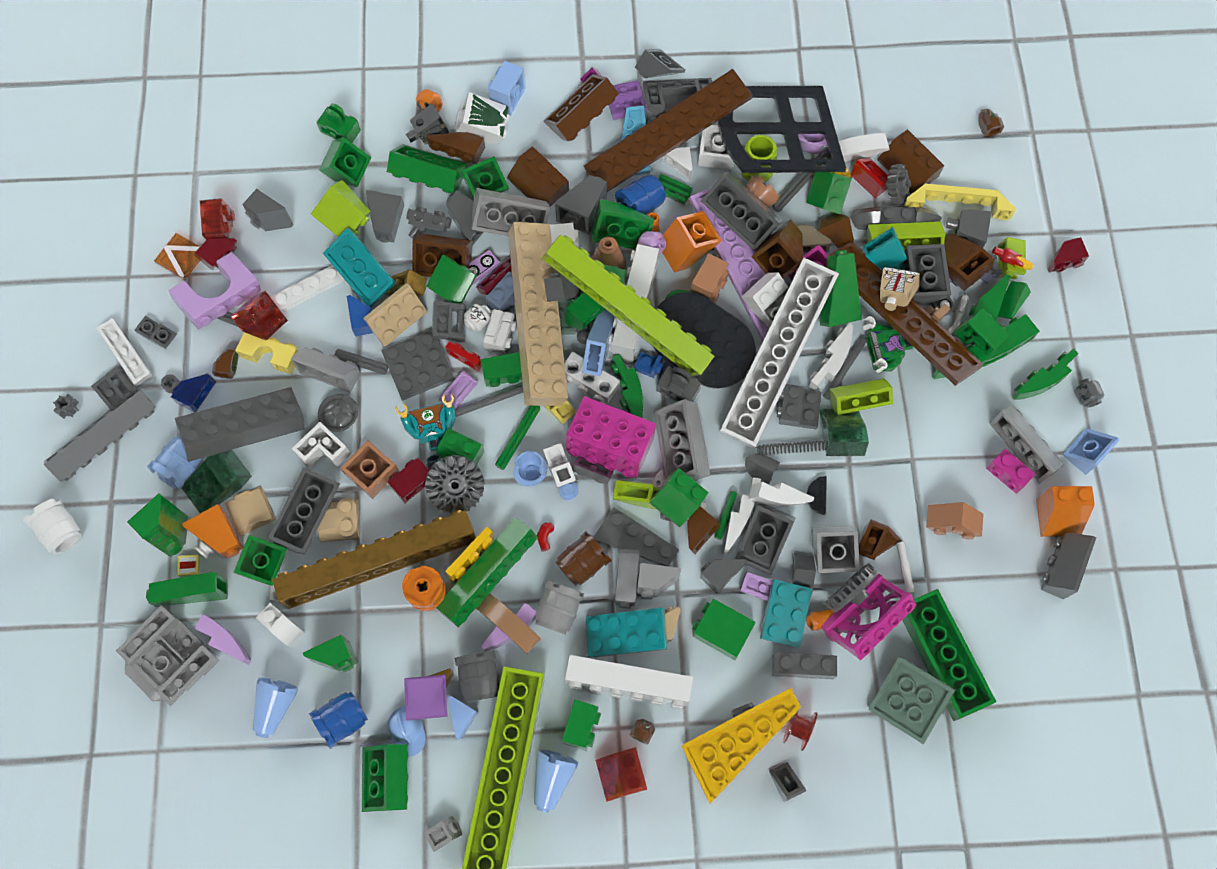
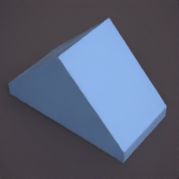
M449 696L447 698L456 739L460 740L463 739L478 713L456 698Z

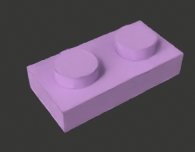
M747 572L740 592L768 602L772 581Z

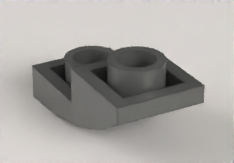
M146 315L134 330L142 337L164 349H167L177 333L161 323L158 324Z

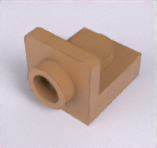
M944 304L940 309L938 307L933 309L931 306H928L925 311L939 322L951 308Z

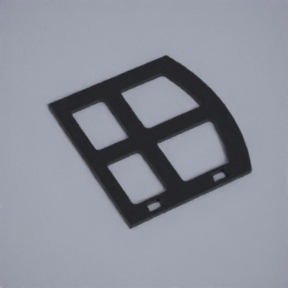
M746 86L753 98H773L775 100L780 122H734L733 111L718 120L720 136L726 151L742 173L846 172L847 168L823 86ZM789 98H813L816 102L821 122H796ZM737 134H782L785 139L789 159L753 160L744 150ZM798 134L825 135L831 159H805ZM761 165H770V167H761ZM816 165H825V167H816Z

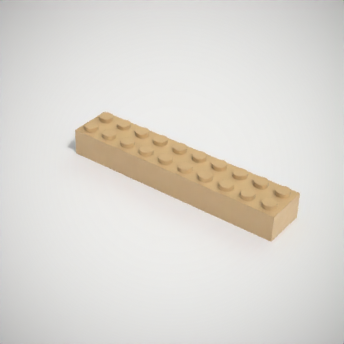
M513 222L508 236L524 402L526 406H562L568 399L558 301L547 302L544 279L551 278L550 274L555 273L554 268L541 259L552 244L550 224Z

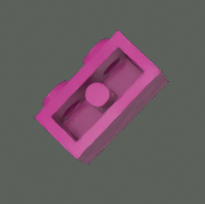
M1005 448L986 468L1016 494L1035 475L1031 469Z

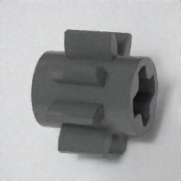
M69 394L66 397L59 395V398L53 402L56 407L53 411L63 419L66 416L73 418V415L79 411L76 406L79 402Z

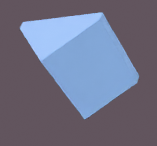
M1086 428L1063 453V456L1086 475L1103 460L1118 443L1119 438Z

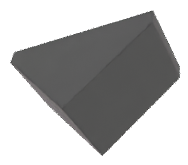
M794 554L792 584L811 588L813 592L816 574L814 555Z
M788 762L769 771L783 802L806 792L805 787Z

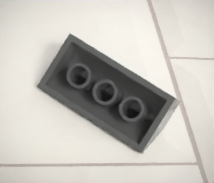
M730 172L724 173L701 200L710 211L754 251L783 222Z
M303 468L268 536V540L271 543L287 548L289 551L305 555L340 483Z

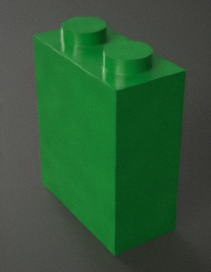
M713 598L711 603L706 602L701 612L704 613L701 621L697 619L692 627V630L695 631L693 637L736 660L756 622Z

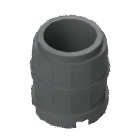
M495 650L454 658L455 665L458 666V684L460 685L461 695L465 702L498 696L499 673H497L494 660L496 659Z

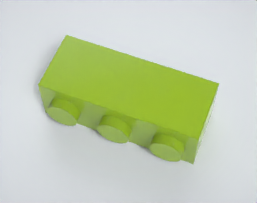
M885 378L831 388V407L840 415L893 404V387Z

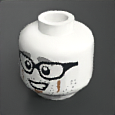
M474 304L464 313L465 319L463 321L471 331H482L489 324L491 311L485 305Z

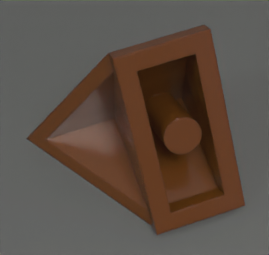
M832 213L820 219L818 231L829 238L838 249L849 242H854L848 216Z
M870 519L863 530L858 544L859 554L875 560L877 556L902 540L889 526Z

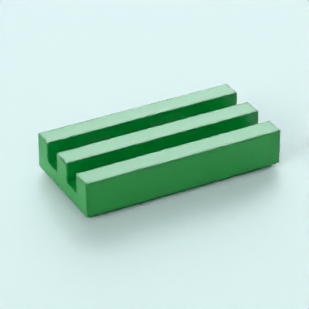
M660 174L658 180L664 188L669 189V191L665 190L666 197L685 205L693 188Z

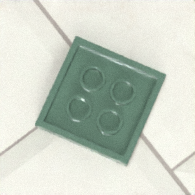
M899 656L868 710L918 742L925 744L954 694L955 689Z

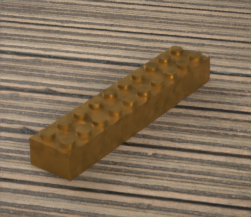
M458 510L451 513L449 517L435 518L432 520V523L415 525L412 530L406 532L404 530L398 531L393 534L394 536L387 539L386 537L378 538L373 544H362L355 547L353 551L339 552L336 554V557L319 559L316 561V564L311 566L302 565L294 572L280 573L277 575V578L272 579L278 602L289 610L470 545L476 539L466 511Z

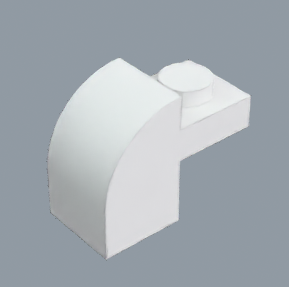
M561 443L542 449L551 476L557 487L576 481Z
M269 603L256 617L274 636L290 648L305 633L272 603Z

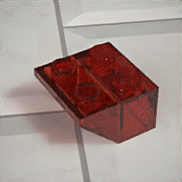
M266 291L250 298L231 315V318L242 332L265 341L288 321Z
M636 747L595 760L606 802L647 791Z

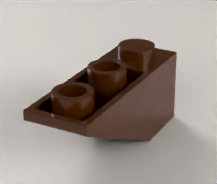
M469 132L427 135L426 137L428 145L432 150L444 152L450 157L460 158L466 163L477 164L485 149L484 138Z

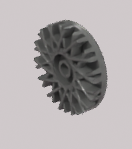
M451 455L441 458L432 465L426 476L425 488L432 505H435L439 511L442 510L444 513L446 511L451 514L458 510H462V512L470 511L471 507H476V503H479L480 497L483 496L485 482L482 472L475 462L464 456ZM453 482L458 483L455 487L451 486Z
M870 563L863 566L859 570L860 572H856L844 583L843 587L837 589L825 602V605L833 613L838 612L849 602L855 603L858 606L869 596L865 587L878 574L877 570Z

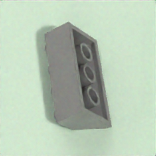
M476 188L472 208L471 229L508 236L513 222L547 224L551 208L547 201Z
M684 399L654 411L665 479L677 468H680L694 481L711 476L698 404Z
M1014 406L1002 410L990 423L991 427L1017 458L1035 473L1034 478L1039 484L1064 466L1061 463V459L1048 448L1047 442L1037 435L1034 427L1025 421L1022 413L1015 409Z

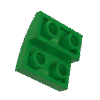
M442 255L426 287L451 303L462 304L477 274L466 266L459 265L447 255Z

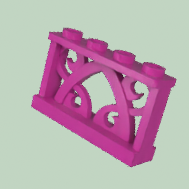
M879 573L865 587L869 596L857 606L855 603L849 602L828 618L821 626L829 640L836 642L859 660L868 655L916 607V603L909 592H905L887 581ZM886 590L890 594L884 597L882 593ZM893 598H899V600H898L897 602L894 601V600L889 601V600H891V599H893ZM880 607L878 621L860 625V615L865 610H874ZM842 632L847 633L846 638L842 637L840 634ZM853 634H855L857 640L854 644L851 643Z

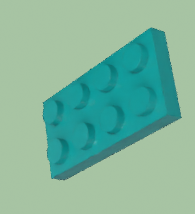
M347 228L323 252L334 268L370 308L396 284L395 280L350 228Z
M664 608L586 616L587 651L590 658L667 650Z

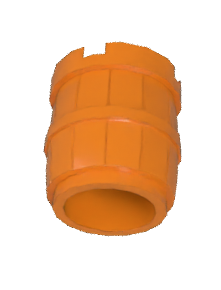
M421 566L411 569L404 576L402 582L403 594L415 609L426 612L433 611L443 601L446 595V587L440 574L435 569ZM427 582L426 586L428 589L420 592L419 586Z

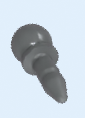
M588 326L583 330L576 329L577 340L581 344L587 343V338L590 334Z

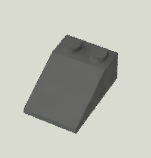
M759 503L735 559H743L746 561L745 564L772 575L796 517L766 504Z

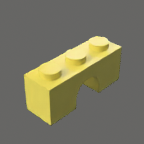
M244 331L235 350L240 358L258 363L263 354L273 353L270 363L274 369L291 375L295 369L291 358L299 352L297 347L291 343L283 344L273 337L268 339L254 331L252 333Z

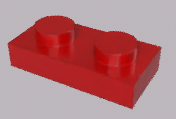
M450 341L447 343L445 349L448 355L479 372L482 367L479 355L474 352H467L459 343L454 344Z

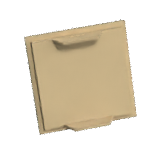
M262 486L251 491L246 490L225 502L239 537L276 520Z

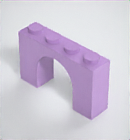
M233 252L216 261L221 274L230 282L228 290L221 296L215 298L201 297L185 281L168 290L173 302L198 330L209 325L216 318L225 315L226 312L235 306H239L243 301L261 291L258 279Z

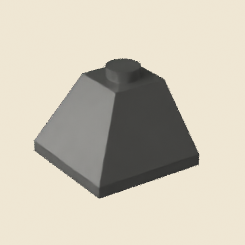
M645 49L635 66L639 74L644 78L684 73L686 70L665 52L656 49Z

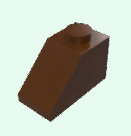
M701 506L687 520L688 545L695 555L721 526L718 520Z

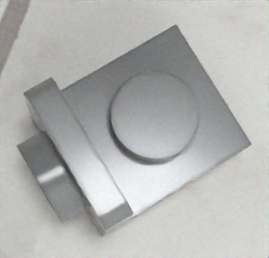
M451 816L424 832V835L433 852L460 837L462 832L459 823Z

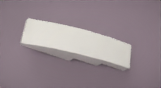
M753 477L750 487V493L753 484L760 483L761 479ZM742 494L738 513L731 512L723 554L729 553L750 517L755 501L750 500L748 495Z

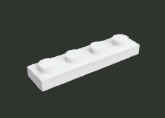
M332 265L269 298L277 313L281 314L345 280Z
M113 318L96 328L136 387L153 376Z

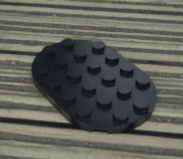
M691 292L674 294L657 306L658 309L666 314L665 317L668 320L677 322L683 332L692 334L696 338L697 343L700 345L704 344L711 349L710 353L714 355V358L701 375L693 376L699 380L702 386L713 389L731 387L747 376L755 359L756 346L752 333L742 321L708 298ZM654 348L656 353L658 355H661L664 361H666L673 367H678L675 363H673L661 352Z

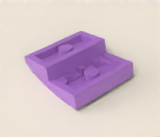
M638 80L613 85L619 93L615 97V101L609 105L613 120L625 118L626 108L644 105L645 114L647 113V107L642 97V89Z

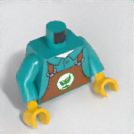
M452 393L451 401H447L444 394L442 397L443 403L408 411L409 414L406 413V404L403 403L405 410L402 412L398 411L397 406L395 407L397 414L401 415L400 419L405 431L414 439H419L421 444L428 443L430 451L438 449L440 440H442L448 428L452 429L456 420L454 405H452L454 394Z

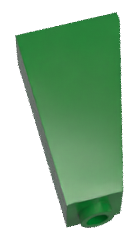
M846 250L835 251V255L828 256L826 268L839 273L821 310L820 326L825 327L862 320L854 253H846Z
M209 572L149 583L146 599L149 604L155 607L227 600V579L217 572Z

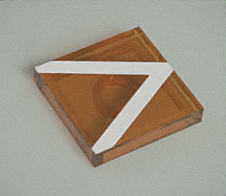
M175 233L154 262L186 280L200 262L195 257V252L200 246Z

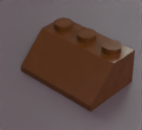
M908 129L896 137L889 145L890 150L883 152L877 159L888 171L895 164L905 165V169L908 170L909 180H911V187H909L911 194L924 184H930L937 179L945 166Z
M533 146L519 156L507 176V179L527 198L547 201L550 207L569 192V181Z
M418 234L412 240V271L421 276L431 277L442 255H447L459 265H464L469 269L472 259V240Z

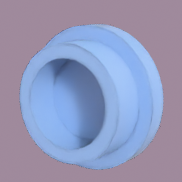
M574 482L559 487V494L564 500H573L578 495V487Z

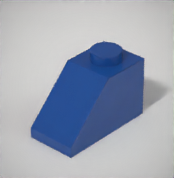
M348 295L349 316L355 337L372 334V330L363 319L372 309L351 295Z

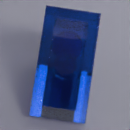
M209 374L183 380L173 389L171 398L177 404L195 413L214 387L216 381Z

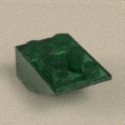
M820 409L826 456H865L869 439L867 428L860 412L855 411L838 415L834 409Z
M229 450L208 456L187 479L182 490L198 512L202 513L217 504L220 505L238 492L252 475L234 451Z

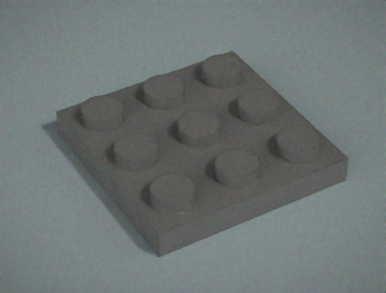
M432 330L381 350L402 401L455 380L438 339L432 338Z

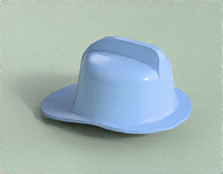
M405 707L396 709L391 714L388 722L393 744H407L408 756H414L421 752L426 742L421 719L406 720Z

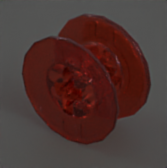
M797 712L788 722L783 743L787 741L789 735H793L802 740L801 751H804L814 729L818 712H815L810 720L799 716Z

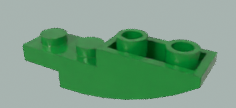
M1072 349L1069 353L1064 351L1057 358L1059 362L1056 365L1052 363L1047 369L1042 367L1038 372L1032 371L1027 376L1028 381L1025 384L1021 382L1014 389L1016 393L1012 398L1020 400L1034 397L1059 384L1072 371L1067 365L1079 353L1075 349Z
M619 354L612 356L611 369L614 374H618L620 387L624 390L621 392L620 404L624 410L627 409L628 413L643 418V394L637 372L634 367L627 369Z

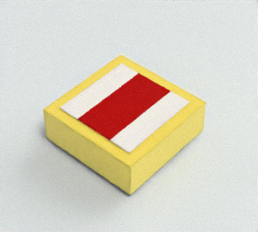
M199 555L178 556L177 576L186 577L200 574Z

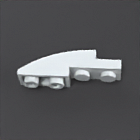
M851 323L846 328L842 326L836 334L838 336L836 340H830L825 347L827 351L824 357L826 358L820 365V371H814L809 378L811 382L808 388L815 391L824 379L831 383L841 369L852 341L853 325Z

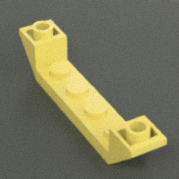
M924 184L908 196L903 207L922 208L925 199L928 201H945L947 203L960 202L963 204H981L982 206L992 205V218L999 220H1010L1016 212V208L998 190Z

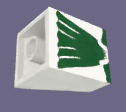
M469 92L458 108L453 133L469 132L484 138L486 144L497 145L506 136L507 129H505V124L508 123L510 116L507 114L509 107Z

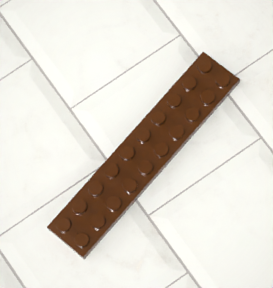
M731 69L583 167L589 176L600 177L606 181L607 192H609L751 100L753 96L735 70Z
M852 242L838 249L846 250V253H854L859 296L954 386H957L981 369L983 363L915 300L911 299L905 307L897 305L895 310H887L885 303L880 301L883 271L871 262Z

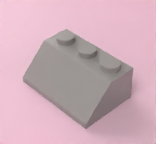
M305 347L291 358L300 374L350 393L360 375V371L355 363L348 360L346 362L341 361L340 358L333 354L325 355L317 348L309 349Z

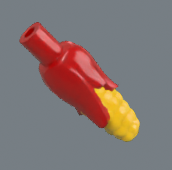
M994 247L992 253L999 256V259L1004 263L1023 268L1024 270H1031L1033 268L1031 261L1025 259L1021 254L1016 253L1012 249L1005 248L1002 250Z

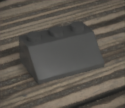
M944 244L907 246L905 250L907 259L903 261L905 264L904 270L919 273V288L912 299L919 305H928L951 296Z
M1067 532L1060 537L1058 536L1053 545L1055 548L1054 554H1051L1047 561V565H1049L1048 571L1041 578V583H1043L1041 590L1063 600L1077 593L1097 537Z

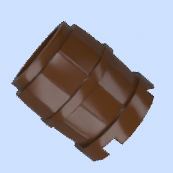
M587 531L580 536V539L566 547L567 549L557 557L558 560L555 562L575 587L593 578L604 565L607 566L612 561L608 555L606 556L603 553L602 547Z

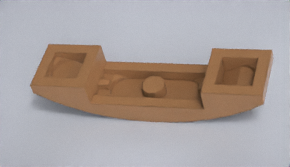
M490 593L484 598L480 606L476 608L526 654L541 639L517 615Z

